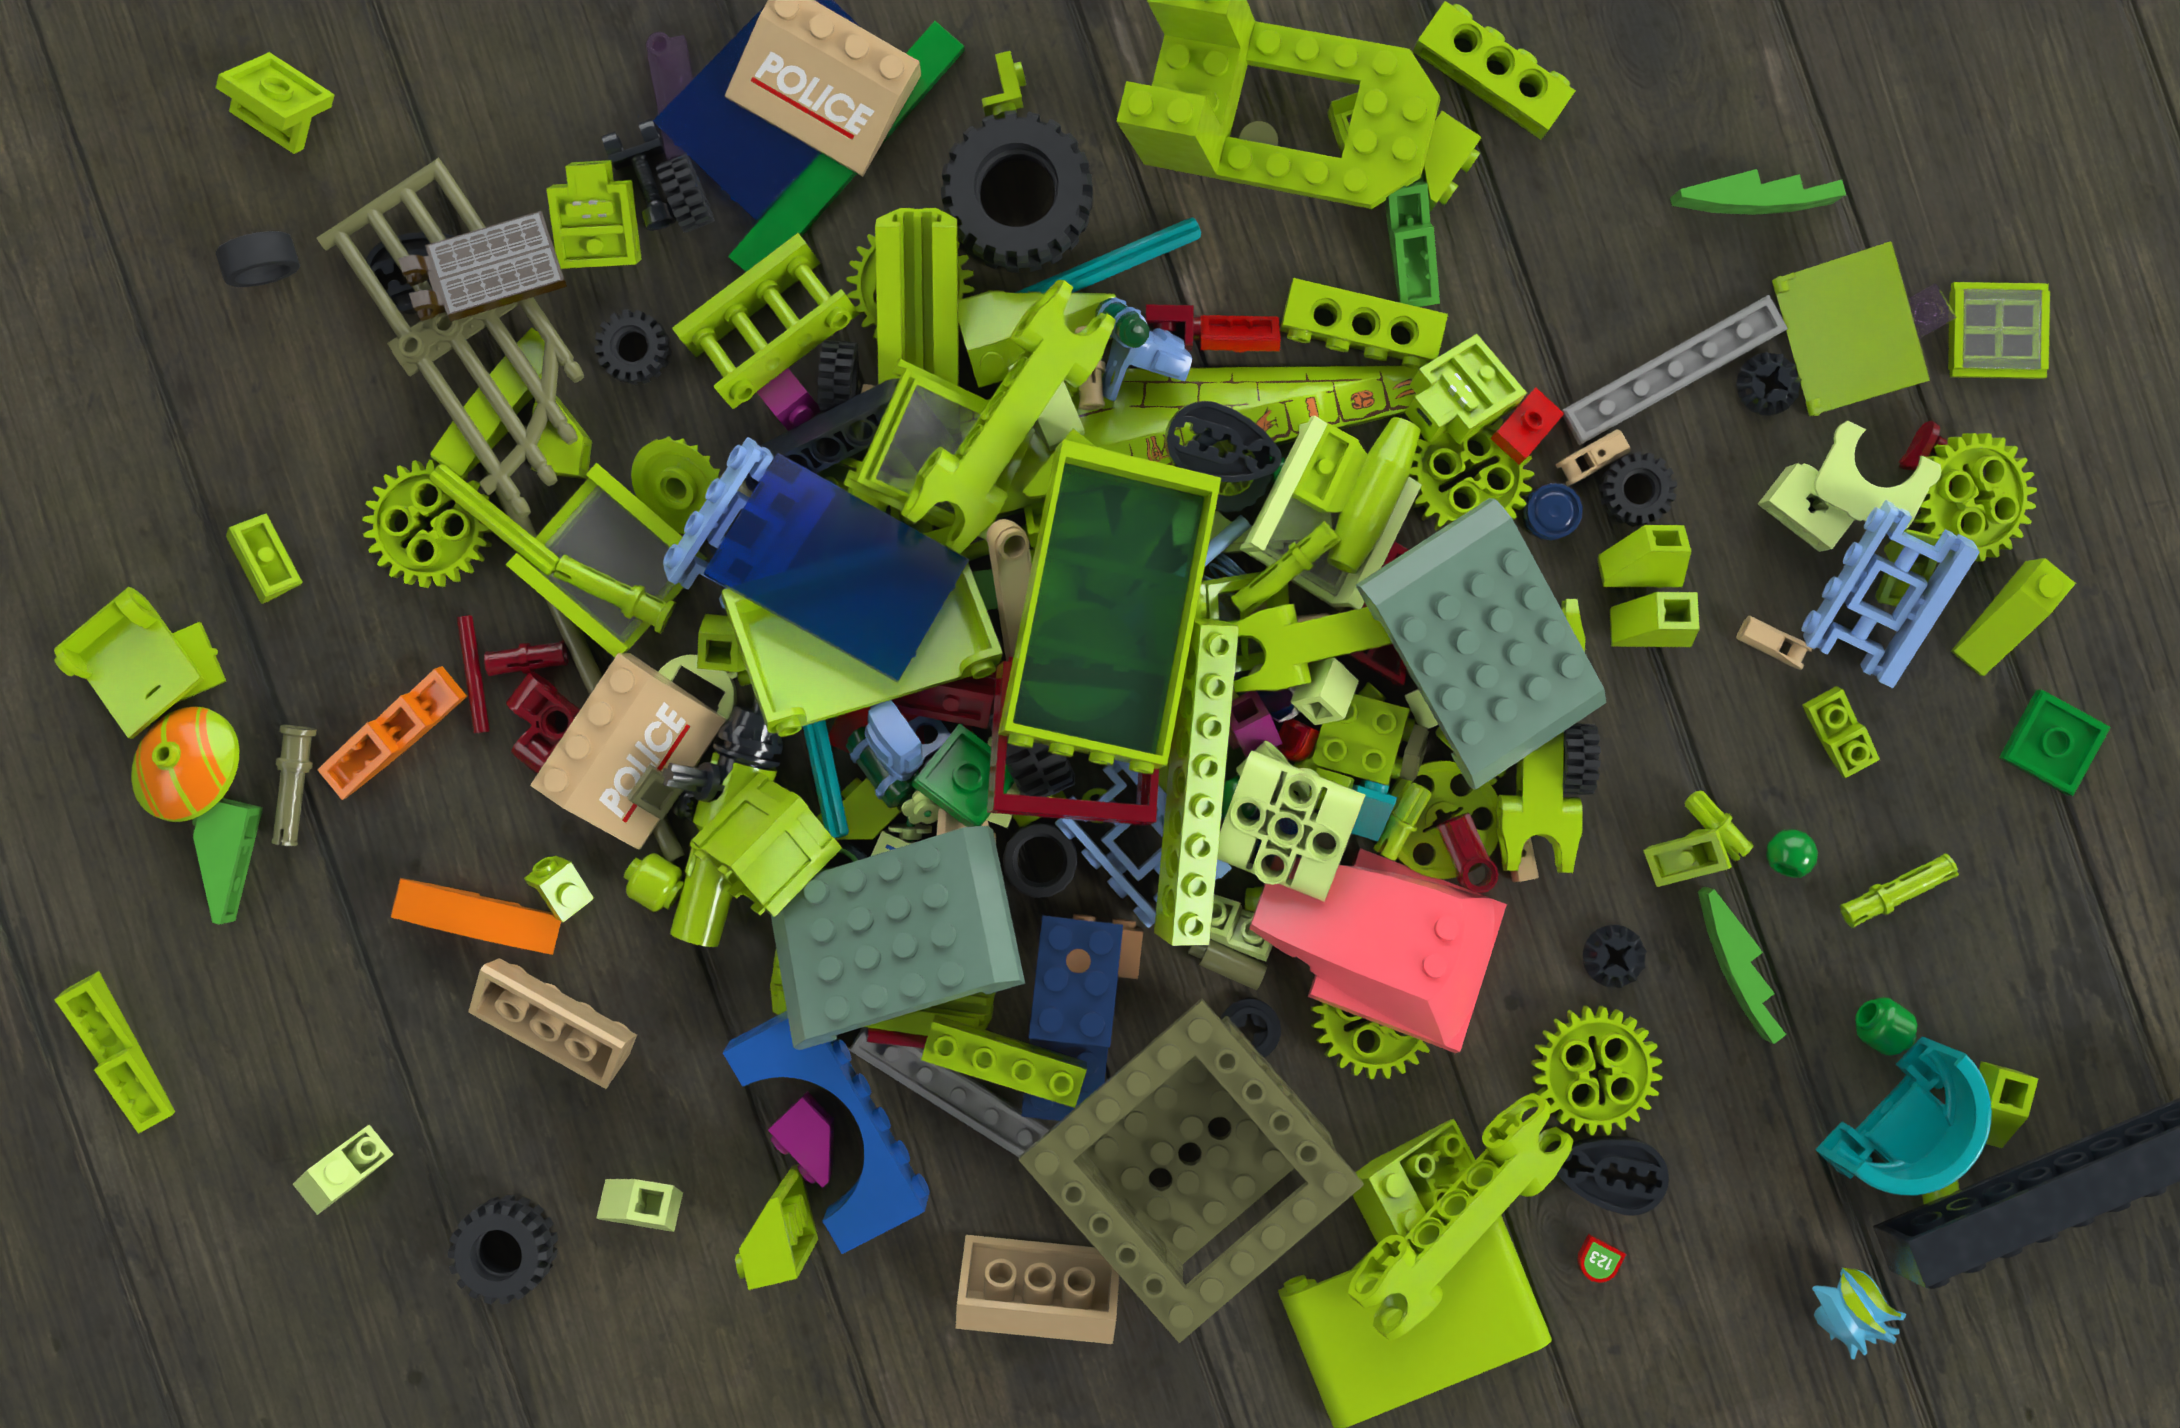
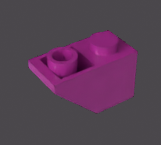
M807 1091L772 1124L768 1131L773 1135L770 1138L773 1145L782 1154L787 1155L790 1153L799 1163L797 1168L802 1176L812 1184L817 1182L823 1188L833 1175L834 1118Z

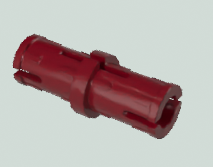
M564 640L531 646L528 642L520 643L518 648L493 652L486 651V654H484L485 669L490 677L519 671L528 674L530 671L534 672L535 669L560 665L567 666L569 663L568 649Z

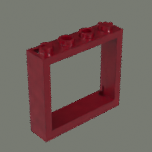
M1026 656L1021 681L1143 692L1140 750L1151 752L1164 677L1129 670V673L1113 671V666L1103 663H1090L1089 669L1074 668L1073 661L1062 659L1049 660V665L1033 664V658ZM1009 657V661L1000 663L997 666L987 813L1136 825L1156 823L1159 769H1154L1153 774L1138 772L1136 804L1004 794L1007 736L998 735L1013 657Z

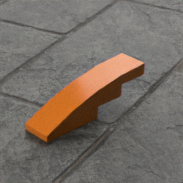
M443 666L435 668L409 693L401 695L376 720L367 722L317 770L342 800L346 799L425 735L461 703L467 695Z
M404 878L399 880L391 917L551 955L554 952L561 921L557 920L552 912L522 907L518 903L483 897L479 893Z

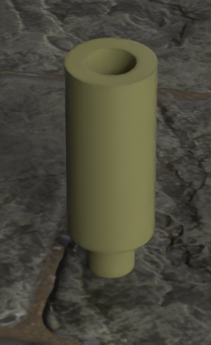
M1211 939L1209 945H1190L1188 954L1200 959L1199 966L1254 990L1259 988L1268 966L1261 961Z

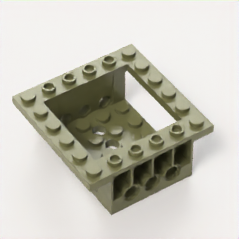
M1202 998L1019 1156L1021 1164L1179 1343L1364 1185L1363 1181L1336 1152L1330 1132L1255 1049L1236 1025L1230 1021L1228 1016L1220 1020ZM1213 1118H1226L1231 1124L1229 1133L1222 1137L1211 1134L1208 1125ZM1188 1142L1197 1144L1202 1151L1199 1159L1194 1162L1184 1161L1178 1153L1183 1144ZM1157 1168H1164L1171 1173L1172 1180L1165 1187H1156L1150 1182V1173ZM1295 1168L1306 1182L1185 1285L1183 1282V1264Z

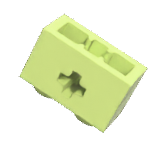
M1796 463L1784 469L1758 505L1819 552L1833 549L1855 519L1849 517L1847 512L1819 499L1814 490V481L1819 471L1808 464L1803 463L1800 465ZM1811 497L1815 500L1812 506L1816 509V511L1812 512L1808 510L1811 503L1807 500Z

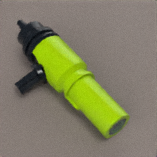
M756 696L752 708L733 706L730 720L719 730L718 737L723 739L724 742L714 743L713 748L715 752H713L711 762H704L699 768L669 763L668 769H663L662 776L665 777L664 786L693 791L694 797L698 800L693 823L699 832L759 772L773 782L775 780L777 770L774 768L778 767L781 761L773 756L774 754H781L784 745L777 733L768 732ZM691 841L690 846L692 849L685 870L686 878L670 934L692 944L718 947L733 897L727 892L731 885L708 858L702 861L694 855L699 848Z

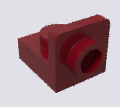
M1146 304L1145 320L1148 327H1153V330L1156 328L1163 329L1171 334L1176 333L1177 328H1184V348L1187 351H1192L1193 341H1200L1201 317H1194V305Z

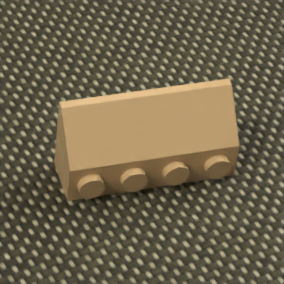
M498 958L484 964L480 969L469 1008L470 1014L607 1089L630 1055L637 1034L631 1032L624 1024L612 1021L595 1012L590 1005L578 1002L561 993L556 986L543 983L527 974L518 965L509 964Z
M966 1235L957 1299L956 1329L1113 1344L1117 1315L1119 1274L1095 1247Z

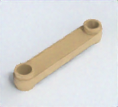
M1002 519L994 522L989 527L986 539L989 546L1006 661H1009V657H1014L1032 563L1029 539L1026 532L1015 522ZM1036 603V608H1035V613H1034L1033 622L1039 617V612H1038V605H1037V603ZM1021 681L1018 694L1026 698L1029 697V694Z

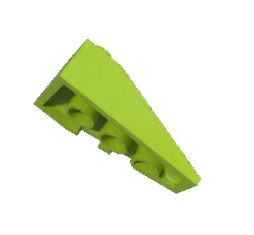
M990 290L958 300V321L978 388L1005 379L1009 373L1008 367L1015 364L1024 350L1011 340V335L1026 310L1044 294L1030 291L1028 293H1005L1004 291ZM1071 293L1063 314L1065 325L1071 333L1075 334L1076 328L1087 326L1095 318V310L1099 304L1108 298H1116L1115 294Z

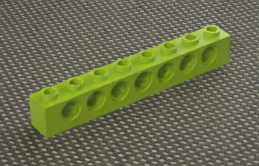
M1218 619L1194 620L1170 749L1154 933L1172 946L1209 945L1239 631V626Z

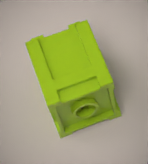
M760 772L691 840L699 848L694 855L702 861L708 858L731 885L727 890L730 895L736 899L741 894L754 902L750 907L759 915L766 911L773 917L842 848L799 795L786 790Z

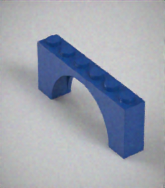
M785 1011L730 1040L723 1051V1055L742 1087L752 1082L775 1077L802 1079L815 1083L833 1093L853 1114L863 1138V1170L852 1188L839 1200L828 1206L823 1218V1223L841 1254L925 1212L928 1195L930 1194L928 1185L920 1173L915 1174L908 1163L910 1162V1156L907 1148L901 1140L896 1141L889 1130L891 1124L886 1112L882 1107L876 1108L869 1096L871 1095V1089L866 1078L861 1073L856 1074L850 1063L852 1059L850 1051L841 1039L803 1050L795 1049L792 1043L788 1013Z

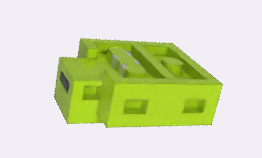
M611 160L572 162L565 166L568 184H556L547 188L554 247L561 269L637 264L642 258L632 180L614 181Z
M1478 334L1418 370L1410 383V387L1417 396L1414 397L1405 414L1413 424L1420 428L1421 433L1429 443L1448 431L1454 440L1461 444L1515 410L1527 392Z

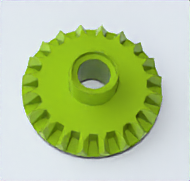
M668 436L662 440H653L637 453L632 464L631 478L636 497L677 533L685 534L684 528L688 518L694 511L699 512L706 502L705 496L708 487L714 479L718 478L720 469L711 466L709 463L710 456H702L698 452V445L688 446L684 438L674 441Z

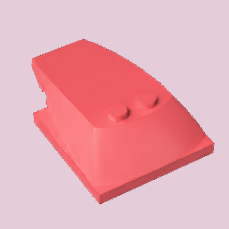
M1360 848L1356 852L1352 866H1338L1325 901L1281 884H1264L1249 929L1280 951L1291 957H1298L1310 966V971L1315 976L1308 997L1453 1053H1458L1463 1045L1507 904L1442 879L1421 875L1403 864ZM1277 855L1274 856L1270 869L1275 871L1284 869V863ZM1296 858L1295 863L1289 876V878L1292 880L1294 879L1301 858Z

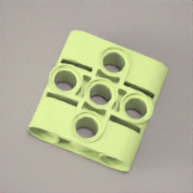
M1251 751L1219 834L1217 859L1256 874L1259 880L1265 884H1281L1325 901L1363 804L1365 794L1321 778L1312 769H1298ZM1283 772H1286L1288 774L1280 791L1279 797L1276 798L1275 794L1281 781ZM1298 780L1307 782L1312 789V796L1308 798L1297 796L1292 788L1293 782ZM1325 787L1328 790L1319 813H1314L1322 789ZM1243 803H1253L1260 811V818L1256 820L1246 818L1242 813L1241 805ZM1286 817L1294 820L1298 826V832L1292 835L1282 832L1278 824L1279 819ZM1323 832L1329 833L1334 837L1336 847L1333 849H1323L1318 845L1316 835ZM1258 839H1261L1262 842L1256 855L1254 864L1249 863L1252 858L1255 847L1257 845ZM1273 854L1280 857L1284 863V869L1275 871L1268 868L1265 863V856ZM1299 854L1302 857L1292 880L1289 876Z

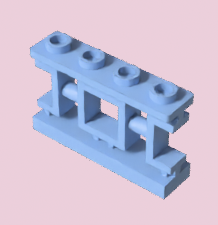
M747 437L742 446L737 445L731 451L727 460L728 467L722 477L714 479L708 487L705 496L707 500L700 511H694L688 518L684 528L685 534L678 545L673 544L668 549L663 560L664 571L668 581L675 585L679 582L682 587L689 589L698 574H701L725 587V589L742 585L740 579L727 573L736 559L753 567L743 584L785 573L835 497L833 489L828 481L816 474L811 476L804 469L793 485L767 472L766 469L773 460L770 450L758 446L756 441ZM748 473H750L753 479L765 485L755 500L737 491ZM779 493L796 502L785 520L781 514L770 509ZM741 508L768 522L751 550L724 537L725 532ZM706 538L710 545L722 551L713 565L695 556ZM721 594L719 597V601L721 603L722 608L725 609Z
M1885 500L1880 509L1875 507L1870 512L1864 524L1865 534L1859 543L1854 542L1848 548L1843 559V564L1846 565L1838 578L1833 576L1828 581L1822 594L1824 601L1817 612L1812 610L1803 623L1802 631L1804 632L1803 637L1806 646L1812 649L1817 647L1827 655L1838 638L1868 652L1860 664L1863 672L1868 675L1873 674L1877 676L1879 682L1894 688L1980 551L1972 540L1960 534L1956 536L1946 529L1935 546L1905 533L1904 530L1912 519L1909 511L1902 508L1899 509L1892 502ZM1886 533L1891 540L1905 546L1895 563L1874 553ZM1920 553L1940 563L1928 583L1923 576L1910 571ZM1880 570L1910 584L1892 615L1862 601V598ZM1844 601L1847 608L1862 614L1853 630L1832 621ZM1877 622L1897 631L1885 651L1881 644L1867 638Z
M1114 760L1113 765H1106L1103 771L1115 784L1096 801L1116 803L1113 798L1127 786L1117 773L1123 769L1137 784L1138 772L1129 770L1130 763ZM1158 785L1156 823L1151 825L1163 837L1166 793ZM1073 795L1069 798L1077 800ZM1059 818L1055 824L1068 839L1076 836L1086 848L1081 853L1096 870L1102 865L1112 876L1107 882L1122 899L1129 895L1138 905L1133 910L1138 918L1148 928L1155 924L1156 911L1123 873L1128 870L1137 881L1142 879L1153 868L1159 874L1162 847L1137 868L1113 841L1131 824L1114 823L1115 826L1101 838L1103 843L1111 850L1105 855L1075 820ZM1217 859L1215 880L1218 877L1222 878L1232 869L1228 863ZM1158 892L1153 896L1156 902Z

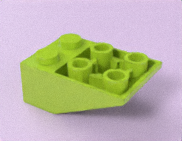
M1450 1119L1379 1156L1355 1173L1363 1181L1364 1185L1352 1196L1377 1243L1390 1235L1405 1237L1476 1160L1454 1119Z

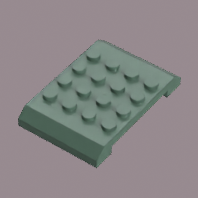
M1489 498L1355 585L1373 618L1380 621L1453 749L1454 752L1451 755L1469 787L1475 790L1606 703L1605 690L1512 517L1496 499Z
M989 826L963 827L817 873L775 917L771 915L793 1048L798 1050L836 1040V1035L975 993L983 992L988 995L1025 984L993 829Z

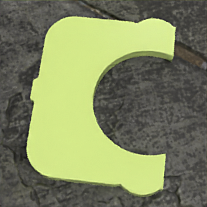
M1845 421L1835 430L1834 444L1815 478L1814 490L1816 495L1822 501L1847 512L1849 517L1857 521H1866L1870 512L1875 507L1880 509L1884 501L1887 500L1892 502L1895 507L1909 511L1912 519L1906 527L1907 529L1913 522L1929 491V487L1939 480L1941 465L1924 456H1920L1918 466L1908 480L1900 485L1889 488L1875 486L1861 476L1855 463V447L1866 429L1852 422Z

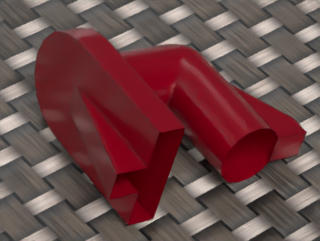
M1927 421L1918 429L1908 450L1898 461L1901 468L1916 470L1920 456H1929L1930 452H1932L1937 457L1934 447L1936 445H1948V441L1939 436L1940 426L1933 421ZM1950 480V482H1949V490H1950V488H1951V486H1952V481H1951V480Z

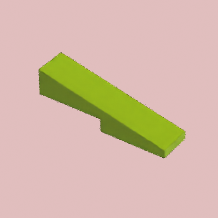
M99 971L65 989L54 999L99 1065L94 1071L138 1134L174 1114L175 1110Z

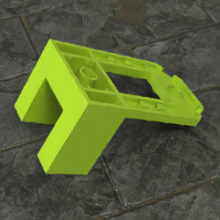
M1147 0L1164 33L1162 47L1152 86L1126 81L1116 121L1144 165L1373 209L1384 202L1386 197L1403 186L1407 187L1421 178L1440 103V96L1410 49L1257 22L1254 20L1247 0ZM1247 66H1257L1360 85L1342 158L1230 137Z

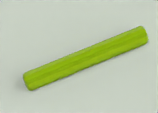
M440 464L435 468L429 477L434 485L545 575L550 576L556 571L555 569L560 561L557 555L446 465Z

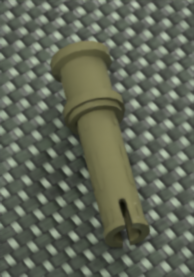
M281 725L279 730L283 734L281 756L276 759L275 763L277 769L281 770L271 843L279 845L282 842L284 846H297L305 774L309 773L313 767V762L309 758L312 737L317 735V729Z

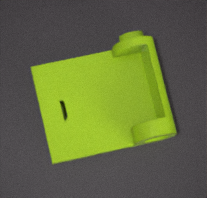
M127 587L54 648L57 656L54 661L58 668L68 676L75 674L87 679L125 735L130 739L136 737L204 680V677L150 602L131 587Z

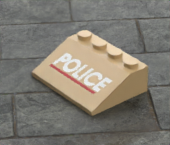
M768 0L759 15L726 91L725 98L863 177L921 77L920 62L814 0Z
M618 653L530 786L567 811L640 850L660 819L629 801L628 794L650 764L662 772L664 768L668 769L669 763L696 767L727 719L631 653Z

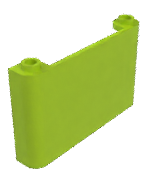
M953 526L722 590V601L768 732L777 733L780 737L789 736L797 733L802 729V726L969 676L979 679L995 672V666L1001 661L1003 652L964 550L959 554L945 545L947 536Z
M1502 1215L1498 1217L1438 1283L1442 1288L1443 1295L1437 1307L1426 1319L1403 1336L1394 1340H1388L1373 1326L1375 1314L1384 1299L1375 1306L1363 1308L1348 1294L1351 1280L1361 1266L1319 1283L1315 1279H1307L1305 1275L1296 1276L1286 1281L1284 1288L1278 1290L1334 1428H1346L1538 1351L1547 1346L1552 1340ZM1372 1280L1366 1283L1361 1290V1294H1366L1372 1290L1378 1281ZM1402 1310L1395 1313L1387 1321L1386 1326H1392L1399 1322L1402 1317Z

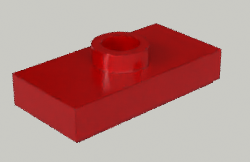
M1200 316L1201 350H1226L1239 353L1246 351H1280L1279 317Z
M1535 387L1490 439L1520 465L1564 413Z

